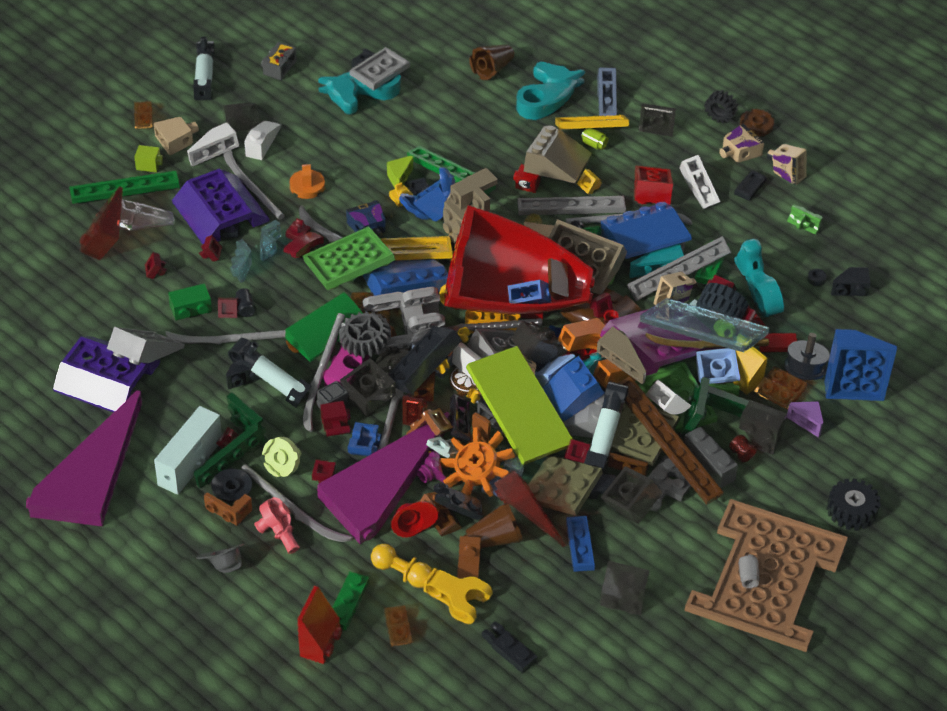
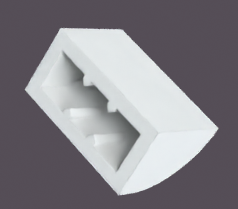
M460 342L453 350L452 363L471 378L466 369L467 364L482 358Z
M658 379L646 394L652 401L670 414L683 413L691 406Z

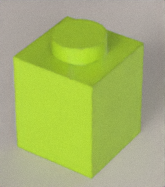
M138 145L134 157L136 170L157 172L159 165L161 166L163 162L160 148Z

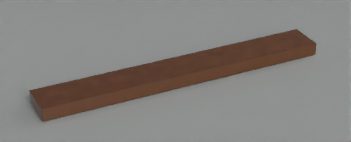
M630 376L619 382V384L629 386L625 403L704 503L708 505L723 496L724 492L634 379Z

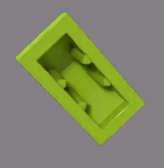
M413 156L387 162V176L394 188L396 184L401 182L404 185L413 171Z

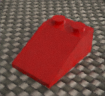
M635 165V201H638L640 204L666 202L670 205L673 189L671 170Z
M314 586L297 619L300 657L324 664L327 656L331 657L334 650L333 644L335 640L340 639L342 628H340V618L319 587Z

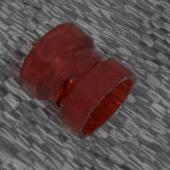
M744 435L735 437L729 444L730 450L733 453H737L738 459L743 463L751 460L757 452V449L753 444L748 443V439Z

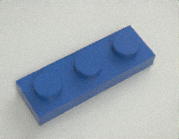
M587 516L566 517L573 571L594 570L595 564Z

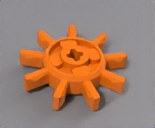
M475 427L472 434L473 442L464 446L456 438L453 437L451 439L454 448L459 452L455 458H440L439 461L442 467L455 468L456 472L444 479L443 482L450 488L462 480L465 483L462 493L469 496L474 486L483 485L484 491L491 497L493 496V488L489 482L495 476L511 480L510 472L500 468V462L514 458L515 453L512 448L500 452L495 451L496 447L504 439L499 431L486 443L481 441L482 435L478 427Z

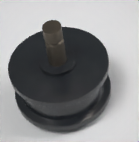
M809 333L807 341H795L788 346V357L785 360L784 367L794 377L803 380H817L826 374L827 368L825 364L829 361L830 354L824 346L815 342L817 336L815 333Z

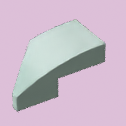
M439 436L427 441V445L446 458H455L459 452L454 448L451 439L444 440Z

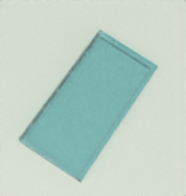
M665 298L640 315V322L743 353L769 333V327L729 317L669 298Z

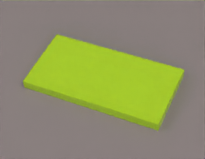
M518 346L467 364V371L522 465L568 447L572 437Z

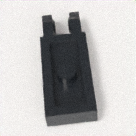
M437 483L434 485V492L438 493L435 496V501L440 505L476 520L483 517L480 499L449 488L447 484Z
M493 622L491 628L499 638L496 639L494 634L488 629L481 632L482 637L492 648L521 673H524L537 662L538 656L511 633L505 631L504 627L498 622Z

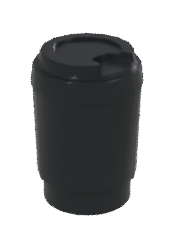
M246 288L239 289L236 292L238 312L241 316L251 317L256 311L252 294Z

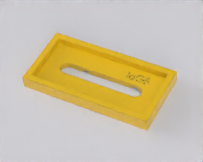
M624 115L555 118V125L559 129L629 126V119Z
M449 236L380 238L394 254L395 260L452 258V246Z

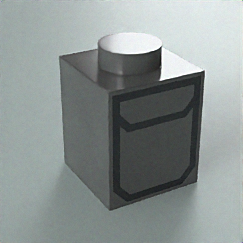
M337 381L317 391V405L319 408L320 404L344 401L345 407L348 406V392Z

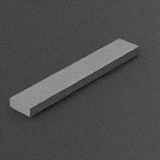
M624 196L518 198L517 200L519 215L626 212Z
M722 236L627 284L635 301L658 289L661 276L677 272H683L685 275H688L731 253Z

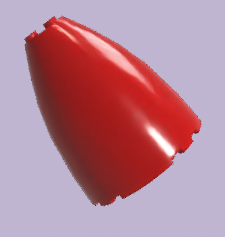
M467 205L447 276L444 295L445 306L474 312L518 315L537 314L591 303L593 293L590 292L589 288H593L595 278L592 277L593 269L553 240L533 229L497 214ZM550 258L567 264L568 298L555 300L551 295V303H509V285L542 280L548 283V259Z

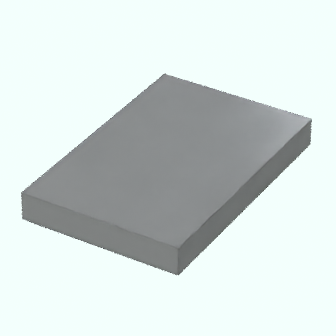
M385 47L352 68L350 75L372 90H375L409 68L410 62Z

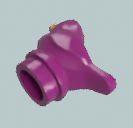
M428 451L429 456L424 460V464L417 469V475L423 483L431 482L433 479L444 483L443 480L446 477L442 473L439 461L440 454L436 451Z

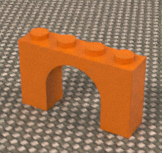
M599 318L564 325L558 341L569 352L584 348L597 350L598 340L601 338L600 334L605 325ZM606 359L598 362L593 377L604 388H607L609 381L619 383L630 377V375Z

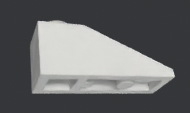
M263 121L251 129L245 139L246 157L263 160L280 130L281 124Z
M228 123L211 129L187 151L191 166L193 167L239 147L236 132Z
M699 155L682 161L680 170L702 208L705 209L720 203Z

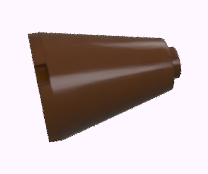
M508 44L482 46L473 49L469 62L474 74H478L481 80H488L493 78L512 61L515 53Z
M508 503L502 504L465 530L466 535H464L466 537H481L480 548L517 543L523 540Z

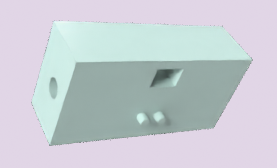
M201 406L196 409L154 460L158 486L177 495L194 476V471L203 465L218 447L216 442L222 434L219 414Z

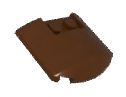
M608 288L603 291V293L606 292L611 295L613 310L618 312L619 317L641 311L639 306L627 295L623 297ZM593 293L592 299L596 298L599 295ZM589 303L561 309V314L571 323L597 318L594 317L593 309L590 308ZM604 316L599 318L605 324Z

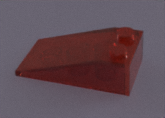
M119 187L101 207L87 231L80 238V252L99 261L119 239L122 187Z
M515 470L494 483L498 489L495 493L501 501L508 503L514 510L560 546H566L526 481Z

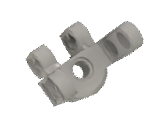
M436 287L409 290L404 293L394 292L367 297L362 301L364 310L371 312L394 308L401 309L406 334L391 337L389 345L385 347V351L380 350L379 355L410 350L413 345V338L417 334L430 330L433 326L445 327V316L439 314L438 302L440 301V294H438Z

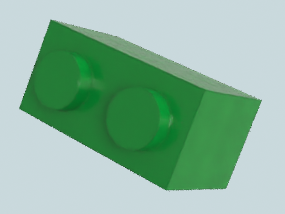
M205 283L168 292L169 304L175 321L212 312L211 298Z

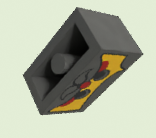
M280 42L274 48L272 47L270 53L263 58L261 63L263 75L282 80L297 61L296 47Z

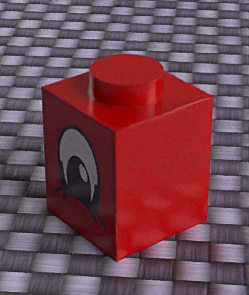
M521 164L519 170H516L513 176V180L516 181L515 188L536 193L541 182V175L524 172V164Z

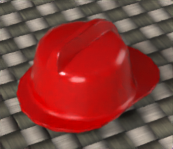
M426 501L401 505L391 521V528L397 536L403 538L416 535L436 522L438 519L437 508L432 503Z

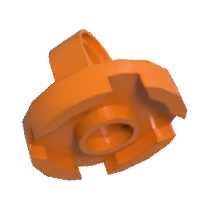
M302 164V170L290 177L289 187L292 193L298 194L299 198L310 199L317 197L318 193L324 191L325 180L319 172L311 170V164Z

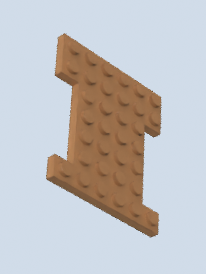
M730 499L717 530V534L735 539L712 597L692 590L685 605V611L806 652L813 631L794 625L795 619L815 566L836 573L848 537ZM748 554L756 556L759 562V585L755 588L743 587L740 580L738 562L740 557L747 556Z

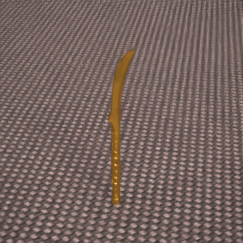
M648 333L645 335L649 340L665 346L699 349L736 347L737 339L683 341L662 338ZM768 338L744 339L752 346L769 345Z

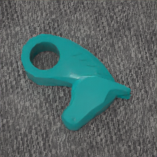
M538 62L534 67L533 74L537 80L542 81L544 84L527 85L518 90L516 110L520 116L531 120L542 119L552 114L567 102L575 88L584 83L585 80L579 78L585 74V71L582 69L569 71L564 66Z
M349 71L338 77H320L318 83L326 86L319 87L318 90L320 93L329 94L331 100L344 113L350 115L358 110L357 97L359 94L379 100H389L399 95L401 75L398 74L377 89L372 90L352 77Z
M752 238L746 240L741 245L734 261L742 275L746 277L750 293L761 316L766 318L784 312L783 297L776 280L764 273L761 244L758 239Z

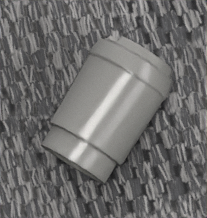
M751 554L740 557L738 566L742 586L745 588L757 587L759 585L758 559Z

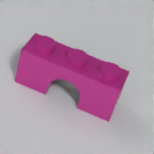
M341 345L338 355L333 357L331 366L324 372L323 380L325 387L337 381L348 392L354 383V369L349 367L363 369L370 355H365L364 358L362 355L356 357L354 353L349 355L347 350H344Z

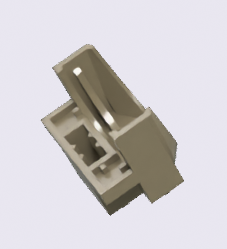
M487 168L451 185V192L444 202L443 228L446 233H449L453 244L456 243L464 213L471 201L473 204L470 206L490 212V198L483 191L497 185L498 179Z

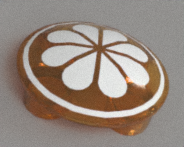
M458 367L452 370L449 381L458 395H467L470 388L478 390L474 381Z

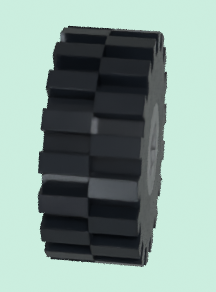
M855 478L851 482L849 479H844V483L841 480L837 482V485H834L830 491L827 503L829 517L832 516L831 520L834 523L838 521L839 527L845 525L847 530L854 527V531H859L860 527L864 530L867 529L868 525H873V522L877 519L881 502L880 496H877L878 491L876 489L872 490L873 486L871 484L867 486L865 485L866 481L861 480L860 483Z

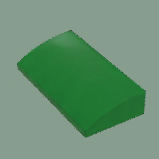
M343 292L286 328L285 339L311 362L324 353L338 313L344 314L345 318L350 319L351 314L356 316L358 312L363 313L354 301ZM339 334L334 346L340 343Z

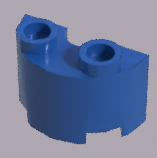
M355 422L352 438H350L348 444V452L353 455L368 457L378 451V446L376 445L380 444L382 434L378 433L379 425Z

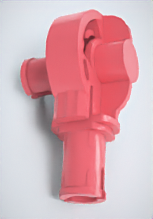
M268 499L259 507L263 518L254 523L255 527L260 533H264L271 527L276 534L274 537L283 542L288 554H292L299 550L300 546L292 535L293 527L290 524V511L281 499Z

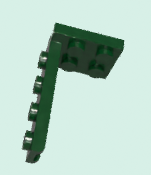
M702 377L700 386L697 385L693 392L694 395L688 398V403L691 406L685 412L681 435L685 436V434L698 428L700 420H704L707 413L705 405L765 427L771 426L777 418L779 411L709 386L710 379Z
M233 392L226 396L227 408L231 413L230 419L235 426H240L244 432L194 471L196 484L200 489L209 484L219 472L228 469L236 460L241 459L251 448L256 447L259 443L264 446L269 441L264 436L266 428L261 425L264 421L263 418Z

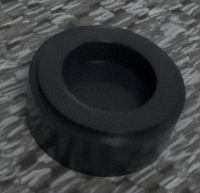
M812 269L808 273L807 280L813 286H822L826 282L827 275L821 269Z

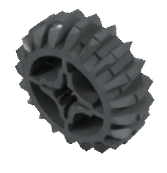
M367 310L364 314L360 312L356 316L351 314V319L345 318V323H341V329H339V339L344 350H347L349 355L354 353L356 357L362 355L364 358L365 355H370L372 358L373 353L379 355L380 350L385 351V347L389 345L391 339V329L386 318H383L381 314L376 315L375 312L369 314Z

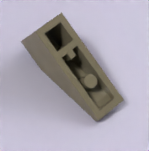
M612 327L598 340L597 352L643 384L645 382L646 370L629 338L623 331Z

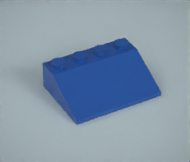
M658 202L651 207H641L636 211H626L622 215L609 216L607 219L600 221L602 237L624 245L627 251L625 259L692 240V236L675 209L666 202Z
M434 259L395 260L387 266L374 269L369 274H363L373 296L394 292L404 293L409 290L426 287H436L439 294L441 287L446 284L448 276L445 267Z
M836 329L824 381L826 399L884 401L897 346L857 330Z

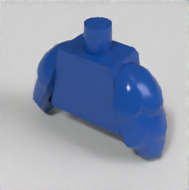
M440 167L439 169L440 180L417 196L400 194L399 201L417 218L438 221L443 217L444 202L451 192V185L456 183L454 176L446 167Z

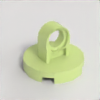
M287 437L271 439L265 444L262 451L266 461L264 466L275 477L291 475L299 466L301 451Z

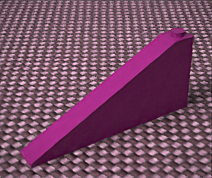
M141 391L133 393L33 488L31 496H28L26 500V508L29 509L30 517L103 526L142 406Z
M444 413V415L450 422V413ZM426 423L317 485L318 498L359 544L371 540L380 531L417 476V469L424 464V460L429 456L428 451H434L427 445L428 439L439 436L443 438L445 433L436 436Z

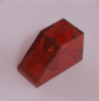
M410 394L403 396V424L411 425L415 421L422 418L421 414L427 411V397Z

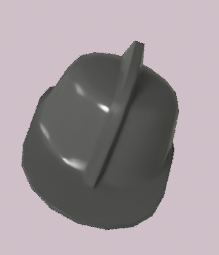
M243 544L229 549L207 552L198 555L196 558H209L218 571L228 573L241 568L242 558L239 547Z

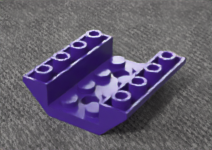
M220 168L187 180L172 199V203L202 244L205 243L206 237L213 235L217 241H220L221 229L244 220H248L253 228L269 222L268 216L237 175Z
M81 336L62 360L53 390L65 396L114 412L131 396V390L144 373L152 375L160 364V360L157 359L150 363L136 365L129 362L130 358L114 356L113 351L107 349L109 342L93 336ZM89 356H92V357H93V358L88 359V360L84 359V358H87V357H89ZM123 368H126V369H127L126 371H123V372L118 371V370H121V369H123Z

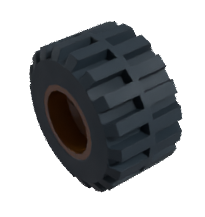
M718 283L706 284L696 303L698 311L710 321L716 324L724 321L734 328L738 326L749 306L747 300L740 293Z

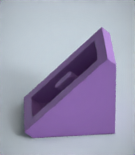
M791 402L788 407L787 418L819 437L823 427L819 402Z

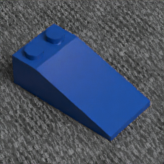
M579 356L563 366L543 387L562 422H565L605 394Z

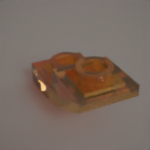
M152 101L134 102L135 129L153 128Z
M406 606L384 608L390 645L411 644L412 638Z

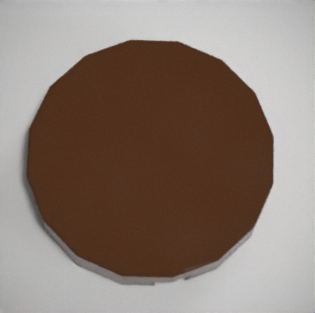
M752 109L749 112L747 110L741 115L740 125L744 124L757 136H765L773 130L774 118L772 119L769 112L761 109Z

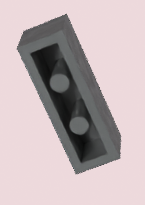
M701 427L685 434L684 443L720 488L735 481L738 465Z

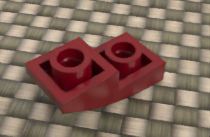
M314 232L305 233L292 240L284 248V252L290 254L293 258H301L302 255L310 252V248L323 244L324 236Z

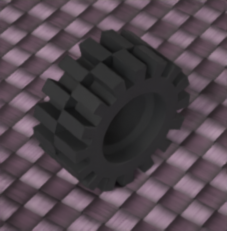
M716 90L706 100L704 105L706 107L705 111L709 112L707 115L709 117L712 116L713 121L717 119L716 122L718 123L720 121L727 123L738 111L737 100L732 99L733 95L729 96V92L726 91L724 93L723 90Z

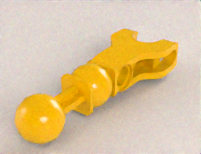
M379 544L373 548L371 561L376 568L386 570L392 567L404 573V582L408 580L413 587L424 588V592L448 605L449 612L453 618L465 624H472L477 617L475 607L470 605L468 601L474 599L486 602L493 594L491 586L476 577L459 579L442 570H437L436 568L432 570L427 563L416 562L417 558L415 557L409 563L397 557L395 549L389 544Z

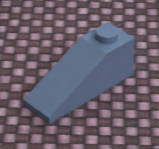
M599 68L598 70L599 116L617 115L616 68Z

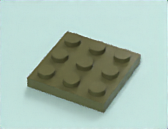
M625 403L610 450L653 466L662 452V448ZM658 409L675 430L679 423V416Z
M548 455L521 495L522 502L576 516L602 476V468Z

